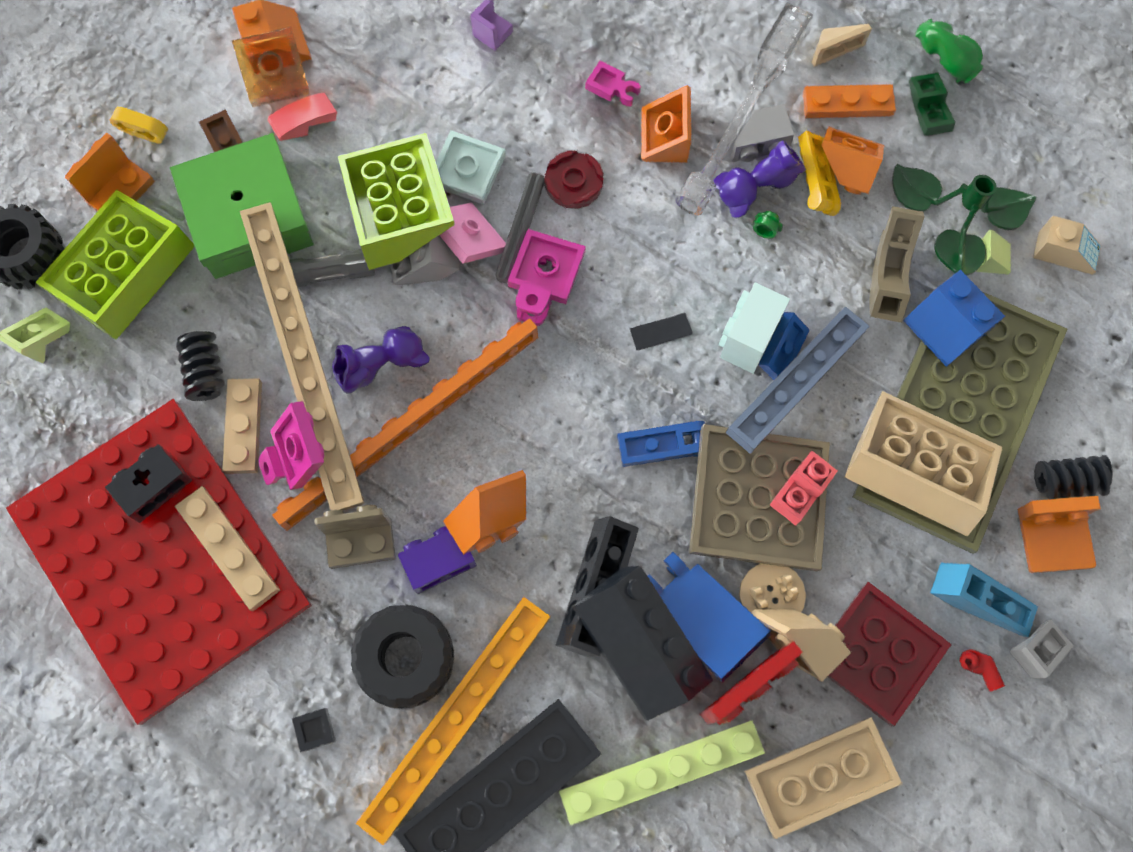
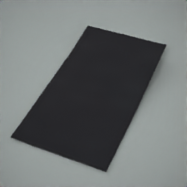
M685 312L629 328L637 351L693 334Z

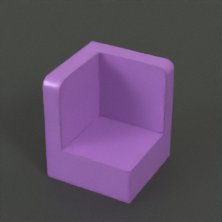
M484 0L470 15L473 36L494 51L513 32V25L495 13L493 0Z

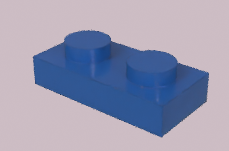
M794 312L783 313L758 364L773 380L798 356L810 331Z

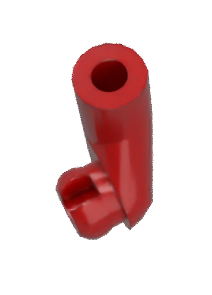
M973 649L962 652L960 655V665L962 668L982 675L989 692L1005 686L994 659L990 655Z

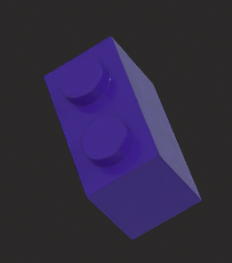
M446 526L434 531V537L422 542L421 539H417L406 544L403 547L404 551L397 554L411 586L417 594L477 566L471 552L462 553Z

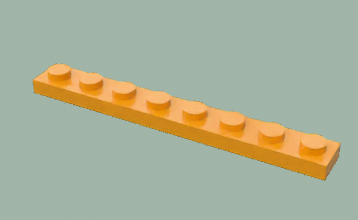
M525 597L521 599L356 822L360 828L380 844L385 845L550 620L551 616Z

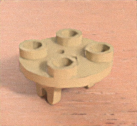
M758 564L749 570L740 582V603L750 612L754 609H796L802 612L806 599L804 584L796 571L790 567ZM767 586L772 587L771 592L767 590ZM773 598H776L778 600L777 604H774L772 602Z

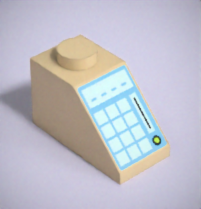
M1052 216L1038 233L1033 258L1093 275L1096 273L1101 245L1084 224Z

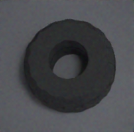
M392 605L372 614L357 631L351 647L352 673L362 691L377 703L397 709L420 706L438 695L448 679H450L454 663L452 639L444 624L429 611L414 605ZM413 637L420 643L422 649V658L418 668L411 674L403 677L391 675L385 664V653L389 645L396 639Z

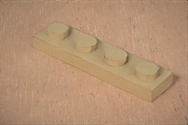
M203 486L175 506L251 611L256 610L281 591Z

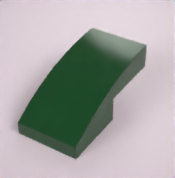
M939 73L910 77L911 97L924 136L953 131L956 122L945 102L948 92Z

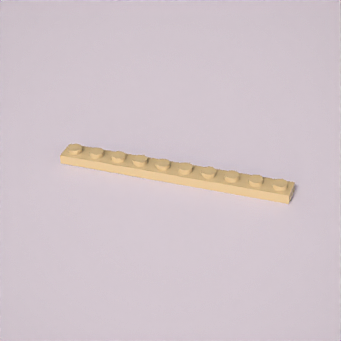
M271 202L240 211L297 402L303 401L306 411L311 414L314 423L313 431L317 442L322 445L324 450V463L318 471L330 511H344L363 505L365 502L274 208Z

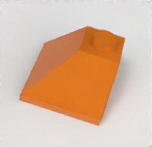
M828 126L821 146L839 184L843 185L844 189L850 193L861 194V192L869 194L883 160L885 145Z

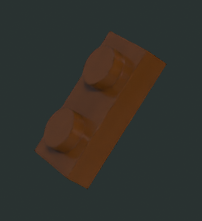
M226 109L199 121L214 152L243 143Z

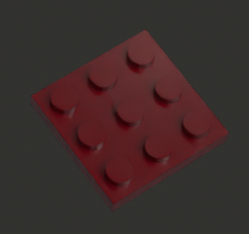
M866 582L834 625L843 633L845 637L843 643L851 653L827 677L892 727L897 724L952 644L870 582Z

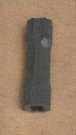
M362 249L346 251L339 255L290 260L298 287L335 279H356L375 276V270L368 269Z

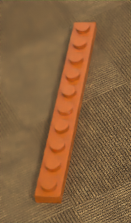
M529 318L524 323L518 322L507 331V336L499 342L493 341L483 349V354L474 361L468 360L458 368L457 374L449 380L443 379L433 387V392L424 399L418 398L408 406L407 412L398 419L394 417L388 420L382 426L380 433L373 438L367 437L356 446V451L350 455L356 477L364 473L538 339V327ZM315 477L307 482L303 488L304 491L295 498L289 497L282 501L277 507L278 511L272 514L278 524L286 531L327 501L320 477Z

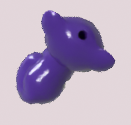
M782 140L770 151L767 158L756 165L751 173L739 167L733 168L729 172H723L713 179V184L719 190V197L723 203L729 207L731 216L740 218L748 212L750 205L756 200L758 187L771 186L776 189L788 187L797 179L799 174L806 171V168L797 153Z
M401 326L385 332L382 346L368 345L353 349L349 345H337L332 369L342 391L349 394L358 388L371 384L378 370L388 361L399 367L411 366L415 368L428 364L430 357L423 351L421 338L410 327Z

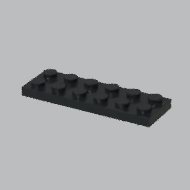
M557 699L397 830L394 835L406 852H485L599 757L601 752L563 703Z

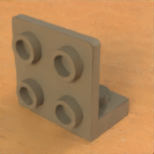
M364 505L357 507V512L344 513L343 510H331L324 512L323 517L315 518V526L326 536L328 566L330 569L396 559L392 521L382 508H377L376 505Z

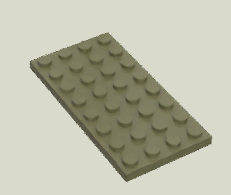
M985 292L983 293L1005 317L993 330L947 367L921 340L896 397L1002 447L987 513L967 537L857 484L852 496L856 500L972 554L978 552L1068 330Z

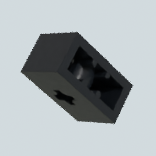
M158 444L142 452L138 461L128 469H122L112 477V482L105 486V488L128 517L141 523L189 484L192 479L174 457Z

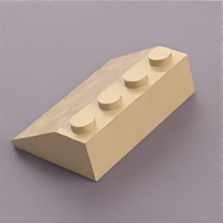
M882 391L852 455L845 478L968 537L987 513L1002 447Z

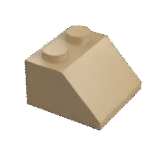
M754 609L751 612L771 631L769 640L777 650L794 641L803 651L796 658L799 663L797 667L821 682L851 653L843 643L845 639L843 633L831 623L828 625L823 624L814 614L807 616L796 609Z

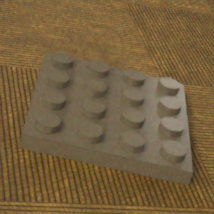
M703 424L700 431L689 554L817 572L822 570L827 488L815 500L806 515L796 526L771 507L770 503L811 451L829 463L830 442L769 434L750 454L726 433L728 427Z

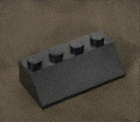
M641 565L621 568L572 606L644 720L649 721L689 702L713 681Z

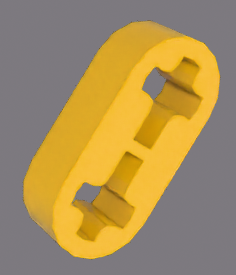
M120 106L116 107L109 120L118 130L157 144L162 143L168 132V127L160 120Z

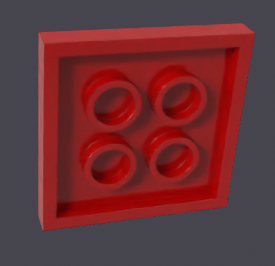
M794 641L776 650L699 713V715L707 725L715 722L718 725L725 724L726 722L729 723L745 710L741 705L742 702L746 704L754 699L757 700L772 687L768 682L769 680L773 682L775 679L778 680L781 677H785L799 665L796 658L803 651Z

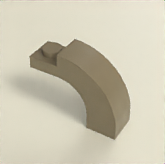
M892 206L886 228L881 234L873 268L869 299L870 317L902 323L911 296L909 289L910 265L925 217L924 212Z

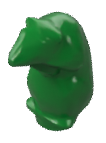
M929 19L917 28L915 36L921 42L923 49L929 55H939L940 64L951 76L956 78V83L963 81L967 84L983 69L984 66L981 64L983 53L979 44L967 35L959 34L956 36L953 33V26L951 24L941 21L933 22L932 19Z

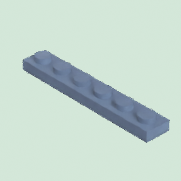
M845 306L730 425L726 433L751 454L867 331L869 325Z

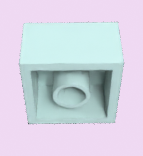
M756 282L750 293L744 290L736 305L733 317H730L722 333L723 336L719 346L723 347L720 358L754 374L790 298Z

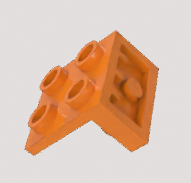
M108 133L94 142L91 149L78 162L74 163L65 175L66 180L78 194L96 211L104 205L116 190L137 201L155 182L150 174L129 160L115 139Z
M1098 496L1035 500L1017 509L1030 573L1082 570L1096 567L1088 519L1089 514L1101 509Z

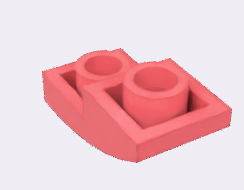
M323 92L304 97L282 107L268 116V122L279 140L283 141L307 136L309 126L336 121L337 111Z
M811 451L775 496L770 506L796 526L806 515L815 500L824 492L838 470Z

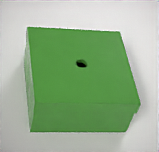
M274 133L169 167L199 261L204 267L208 268L215 279L256 266L240 211L271 202L287 254L314 245Z

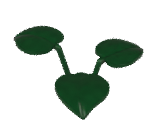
M896 164L892 175L894 194L898 201L907 209L925 212L931 203L938 206L962 194V204L970 213L961 228V232L952 229L941 232L935 240L934 250L939 260L954 273L961 269L966 276L976 272L986 256L983 240L976 235H966L977 211L981 210V212L987 213L989 222L994 226L1004 230H1015L1026 221L1036 201V196L1013 189L997 187L995 181L987 175H977L969 186L963 183L959 189L939 198L942 194L940 181L936 176L925 170Z

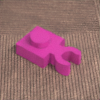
M601 60L585 82L586 90L610 102L614 96H617L620 102L628 107L633 105V97L626 93L633 92L639 95L641 86L635 81L625 82L624 72Z

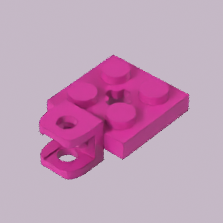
M527 229L508 279V287L519 290L516 297V313L519 321L525 322L530 318L536 326H540L547 318L552 300L567 304L586 252V246ZM547 261H550L554 270L544 272L538 266L540 264L545 265Z
M303 401L290 403L270 430L275 446L266 447L259 457V466L266 485L275 484L279 479L286 478L290 490L303 488L324 463L323 447L317 442L313 431V418L306 411Z

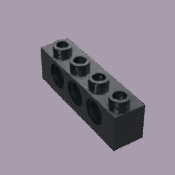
M612 516L595 520L555 646L585 657H600V649L572 606L621 568L628 566L638 534V527Z

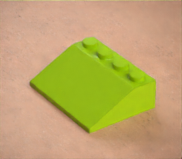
M427 133L338 156L359 243L369 270L400 262L455 225Z
M116 190L35 283L91 324L117 340L194 249L195 245L178 225Z

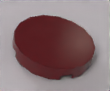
M570 150L558 154L549 162L545 172L544 186L548 196L556 204L565 208L579 209L589 206L598 199L603 189L604 173L600 163L592 155L587 153L584 155L578 153V151Z

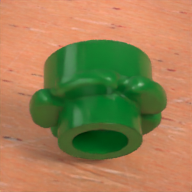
M765 211L756 214L753 230L760 237L772 239L776 236L777 232L782 231L783 225L779 222L780 218L776 213Z

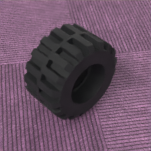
M8 204L6 209L0 206V283L22 290L23 286L28 289L35 288V282L65 249L61 245L64 242L58 231L40 212L34 208L31 209L27 205L21 204L18 207L16 204ZM29 238L27 245L21 252L8 256L10 249L16 242Z

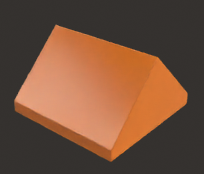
M688 85L642 107V160L645 162L687 163L691 146V87Z

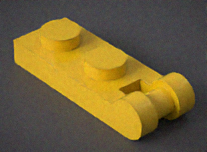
M805 131L798 136L800 156L806 168L805 179L810 190L807 205L812 210L822 211L826 215L835 216L841 209V201L834 171L821 146L824 137Z

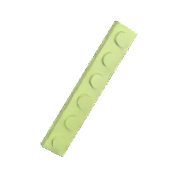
M753 720L562 789L559 793L569 823L573 825L763 755L765 752Z

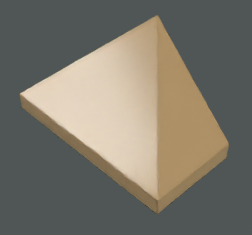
M863 24L823 29L812 59L813 66H818L865 46L872 29L871 26Z

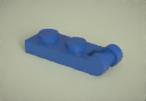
M694 421L617 433L622 467L691 456L698 457L701 426L705 422ZM683 436H691L693 444L685 445Z

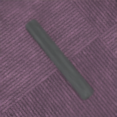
M532 172L528 176L495 274L499 282L508 284L510 273L527 229L530 228L544 186V176L542 174Z

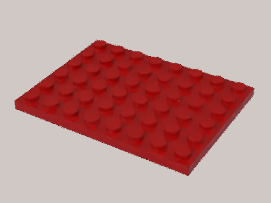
M174 398L6 507L137 725L144 724L312 606ZM159 444L174 457L192 481L139 523L128 517L105 486L112 482V477L122 469H128L137 462L142 452ZM201 486L209 492L281 590L254 611L247 607L175 507Z

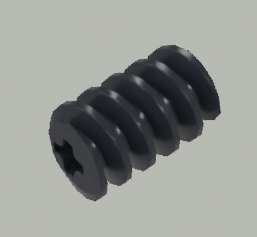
M193 331L184 333L177 338L176 349L179 352L178 361L181 364L180 373L184 376L182 378V385L186 388L184 396L187 400L206 401L215 399L221 394L216 389L225 385L223 379L214 378L223 373L222 368L214 366L220 363V357L211 355L219 349L217 344L211 343L217 338L214 332Z
M1102 455L1101 457L1089 456L1087 459L1078 457L1074 460L1071 458L1063 459L1062 461L1050 460L1048 463L1046 461H1038L1035 466L1034 480L1036 487L1040 493H1046L1048 499H1057L1058 493L1061 498H1070L1071 492L1074 497H1082L1084 491L1088 497L1095 496L1097 490L1101 496H1108L1110 493L1113 469L1107 455Z

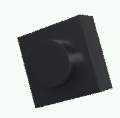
M328 708L292 718L300 752H306L336 742Z

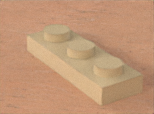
M259 378L227 379L222 468L225 474L258 473L262 382Z

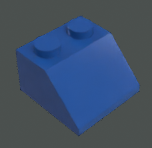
M960 269L936 288L903 321L947 367L993 330L1005 315Z

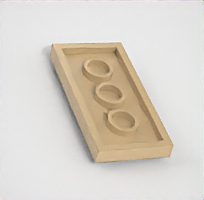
M872 717L745 770L774 839L902 784Z

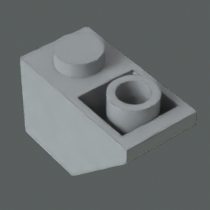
M785 104L754 111L734 142L731 154L732 162L740 160L749 162L759 156L768 155L782 140L791 146L794 132Z
M437 236L400 262L390 264L393 284L405 285L440 281L460 270L459 259L443 239Z

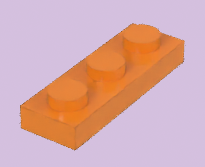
M893 84L805 86L803 91L805 118L893 116L896 111Z

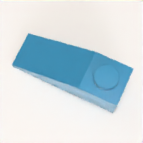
M940 563L930 592L957 609L1023 637H1029L1038 606L970 564Z

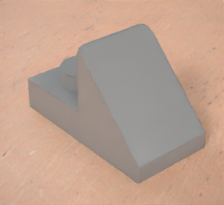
M1050 619L1041 624L1029 639L1015 646L1009 652L1031 678H1046L1051 675L1073 648V644Z

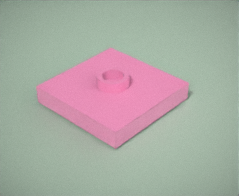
M472 202L450 207L455 225L439 236L463 264L503 253L506 242Z

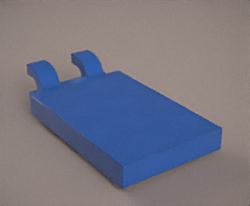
M672 552L664 560V563L667 565V571L675 579L663 589L650 574L648 578L702 663L723 683L771 636V631L699 564H696L690 570Z

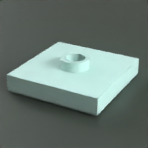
M450 130L436 161L444 191L484 205L505 159L506 149Z

